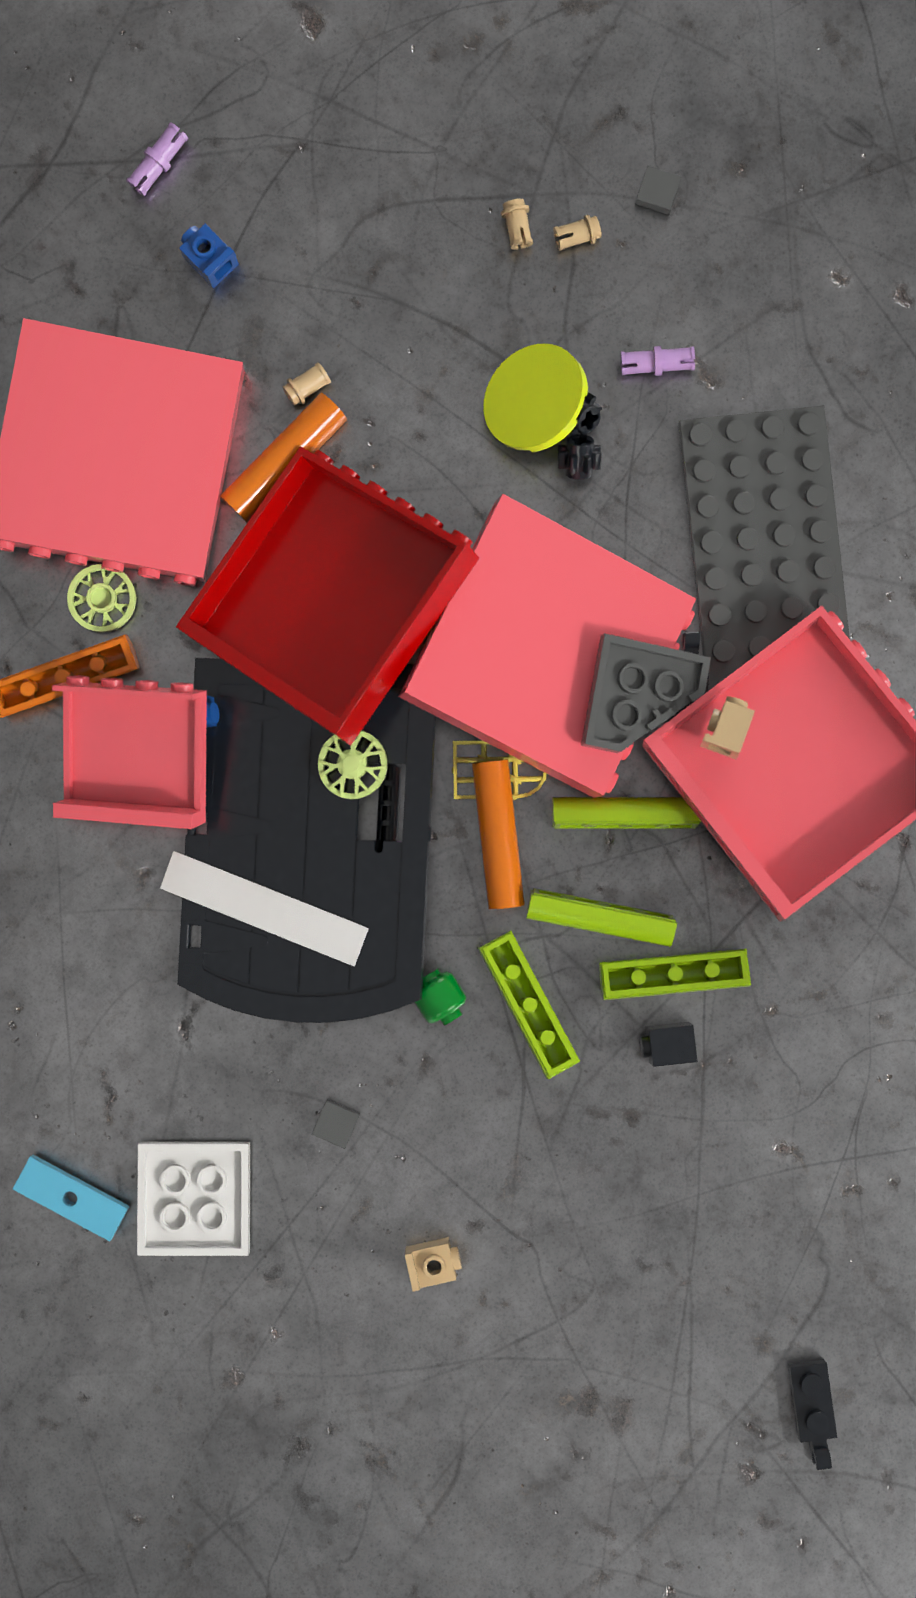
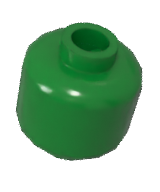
M438 968L423 977L422 1000L414 1003L426 1022L435 1023L440 1020L445 1026L462 1015L459 1008L465 1004L467 997L454 975L448 971L441 973Z

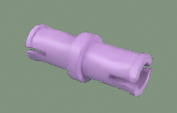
M171 122L154 146L146 148L144 159L131 176L126 179L127 183L131 187H136L135 190L143 196L147 194V191L162 171L167 172L171 167L169 162L189 139L184 132H178L180 128Z
M653 346V350L623 351L621 352L622 375L654 372V376H660L664 371L695 370L694 346L661 350V346Z

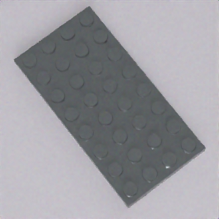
M824 405L680 420L678 426L703 656L711 657L708 691L820 606H823L827 612H834L839 617L844 626L842 631L850 639Z

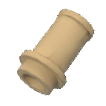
M513 199L503 204L504 210L501 211V217L506 219L510 249L517 250L519 244L521 249L531 246L533 239H531L527 217L529 206L525 205L524 199Z
M588 214L584 215V219L553 228L554 238L566 234L570 235L568 238L555 241L559 251L588 241L590 244H595L596 239L601 238L598 218L596 216L590 217Z
M316 363L315 366L293 380L288 378L286 380L287 384L282 388L294 406L299 402L303 405L306 403L305 398L326 384H330L331 380L322 365Z

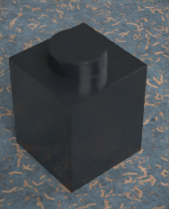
M690 1022L645 1026L646 1035L640 1036L641 1052L643 1058H649V1063L653 1067L698 1062L693 1024Z

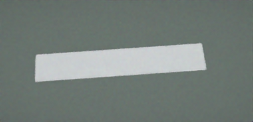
M173 851L160 889L354 967L369 929Z

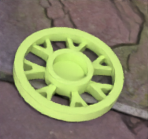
M95 564L81 570L71 581L67 593L68 608L73 618L86 629L99 633L111 632L122 627L131 618L136 607V591L132 581L124 572L110 571L111 573L107 577L106 571L108 570L102 569V564ZM102 571L103 583L94 585L91 573ZM117 574L123 581L114 590L109 586V582ZM85 576H88L87 582L82 580ZM80 582L90 587L86 596L75 593ZM129 593V604L117 603V595ZM74 596L80 598L78 601L74 602ZM87 602L91 610L79 616L75 606ZM115 607L123 614L117 622H114L109 615V612ZM96 612L104 615L102 626L91 625ZM89 616L88 622H85L83 619Z
M361 731L352 743L351 749L343 752L338 742L340 738L335 735L331 736L323 745L318 758L319 775L326 788L333 794L347 799H360L375 792L384 781L387 773V755L382 744L371 734ZM362 737L371 742L364 753L356 750ZM334 743H335V746H336L335 749H334V748H331V746H332ZM375 746L377 751L371 752L372 748ZM329 750L340 755L337 764L325 762ZM379 755L381 766L368 767L367 757ZM338 768L342 776L332 784L327 774ZM374 770H380L378 776L374 773ZM366 772L376 779L369 788L360 779ZM347 778L355 779V793L344 792ZM340 784V790L337 789L335 786ZM359 786H362L364 791L359 792Z

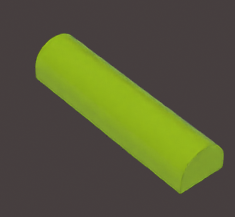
M552 797V827L554 829H695L701 823L682 797Z
M537 888L531 889L526 919L668 947L672 946L677 922L673 915Z
M508 931L478 947L477 949L545 1078L550 1079L579 1063L580 1060L512 931Z
M747 949L599 963L600 987L603 1000L751 986Z

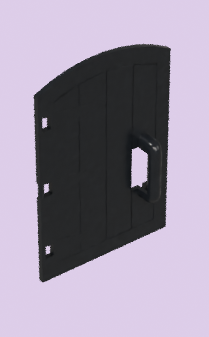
M195 658L194 690H207V696L214 697V701L219 708L220 718L217 726L206 728L207 833L206 835H196V827L187 829L184 855L369 929L354 967L182 897L177 981L179 986L205 1000L233 1011L264 1019L295 1023H330L362 1019L387 1013L422 1000L429 846L432 830L430 826L436 716L398 697L414 664H407L361 730L371 734L382 744L388 763L386 776L378 791L376 839L369 841L357 840L359 799H347L333 794L323 784L319 775L318 758L325 742L334 734L224 660L219 658ZM362 737L356 750L364 753L371 742ZM341 739L338 740L343 752L351 749L349 744ZM335 743L331 746V748H336ZM375 746L372 748L371 752L377 751ZM329 750L325 762L337 764L340 755ZM379 755L367 757L368 763L381 766ZM402 764H406L402 842H397ZM338 768L327 774L332 784L342 776ZM346 779L345 793H355V779ZM340 784L335 786L337 789L340 790ZM191 925L201 926L200 947L190 948Z

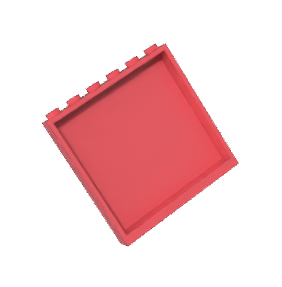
M23 318L0 437V550L14 552L15 546L29 549V555L39 558L50 559L52 553L65 556V562L87 566V561L102 563V569L123 573L125 567L136 569L139 576L159 580L160 574L175 577L174 582L181 585L196 586V581L205 583L221 502L220 495L223 491L245 373L243 362Z
M502 494L494 502L472 547L480 559L434 624L398 697L593 798L604 796L605 792L610 793L614 788L619 776L615 771L620 761H624L629 756L634 742L619 753L581 746L600 636L610 634L679 650L680 644L676 641L681 631H685L694 618L695 612L691 609L696 598Z
M820 606L645 738L642 744L645 751L780 922L916 820V720L913 718L915 715L914 710L905 699H898L889 688L891 683L887 676L880 669H873L865 659L867 658V653L861 644L856 640L851 641L842 631L844 626L839 617L832 611L827 612L823 606ZM728 696L747 702V708L755 710L740 754L736 759L700 747L706 733L713 735V732L707 730L714 708L722 710Z

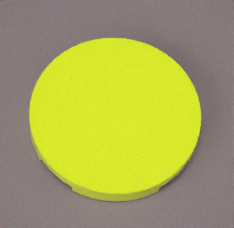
M546 343L534 344L516 351L496 369L486 388L483 410L490 432L505 446L517 450L537 452L557 444L578 423L576 419L583 406L584 398L588 395L585 372L580 363L567 350L557 345Z

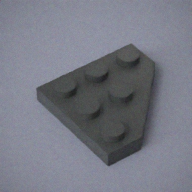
M610 634L601 635L581 746L614 753L622 752L643 735L652 731L679 710L705 694L711 657Z

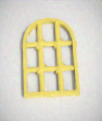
M453 741L452 773L454 778V799H476L475 795H457V783H474L473 777H457V763H478L508 759L509 762H512L510 779L512 782L513 800L531 796L542 787L546 780L547 774L544 772L543 776H518V764L521 765L523 761L508 754L509 757H487V745L490 744L485 741ZM457 745H481V755L478 754V757H457ZM521 782H540L529 793L518 795V784L521 785Z

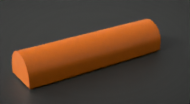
M320 393L220 495V498L248 523L299 447L301 446L311 453H314L316 449L319 450L347 421L344 413L330 398Z
M127 634L0 679V718L62 697L63 691H52V685L66 682L67 676H88L89 683H100L102 678H114L139 669V661L130 638Z
M505 759L472 763L488 909L523 906L525 903L509 761Z

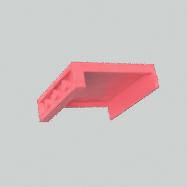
M67 676L66 682L52 685V691H63L64 799L53 803V818L193 829L206 823L207 690H194L193 683L186 682L170 683V688L158 687V681L138 680L135 681V686L124 685V679L102 678L101 683H89L88 676Z

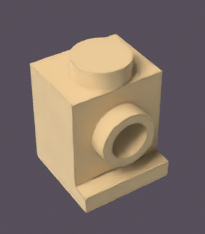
M728 696L722 710L714 708L707 730L712 731L713 735L706 733L700 747L736 759L740 754L755 710L747 708V702Z
M449 1237L406 1246L405 1259L413 1292L423 1287L455 1281L456 1270L462 1269L458 1247L451 1248ZM432 1260H437L440 1262L441 1268L431 1271L428 1269L427 1264Z

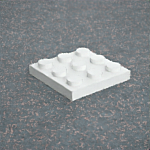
M250 1142L138 1143L137 1256H248L250 1253Z

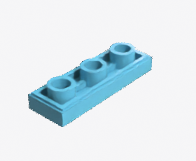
M34 1154L29 1157L13 1187L14 1191L108 1241L113 1239L130 1207ZM68 1192L76 1194L77 1202L69 1200Z

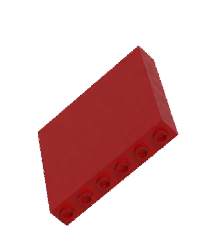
M300 446L180 619L176 628L351 746L480 558L470 547L473 543L472 540L460 531L454 529L450 534L442 529L444 525L432 515L425 513L421 517L414 513L416 509L403 498L397 496L395 501L387 497L388 492L377 483L370 480L366 485L359 481L361 477L351 468L342 465L339 469L333 465L334 461L320 450L316 449L314 453H311Z

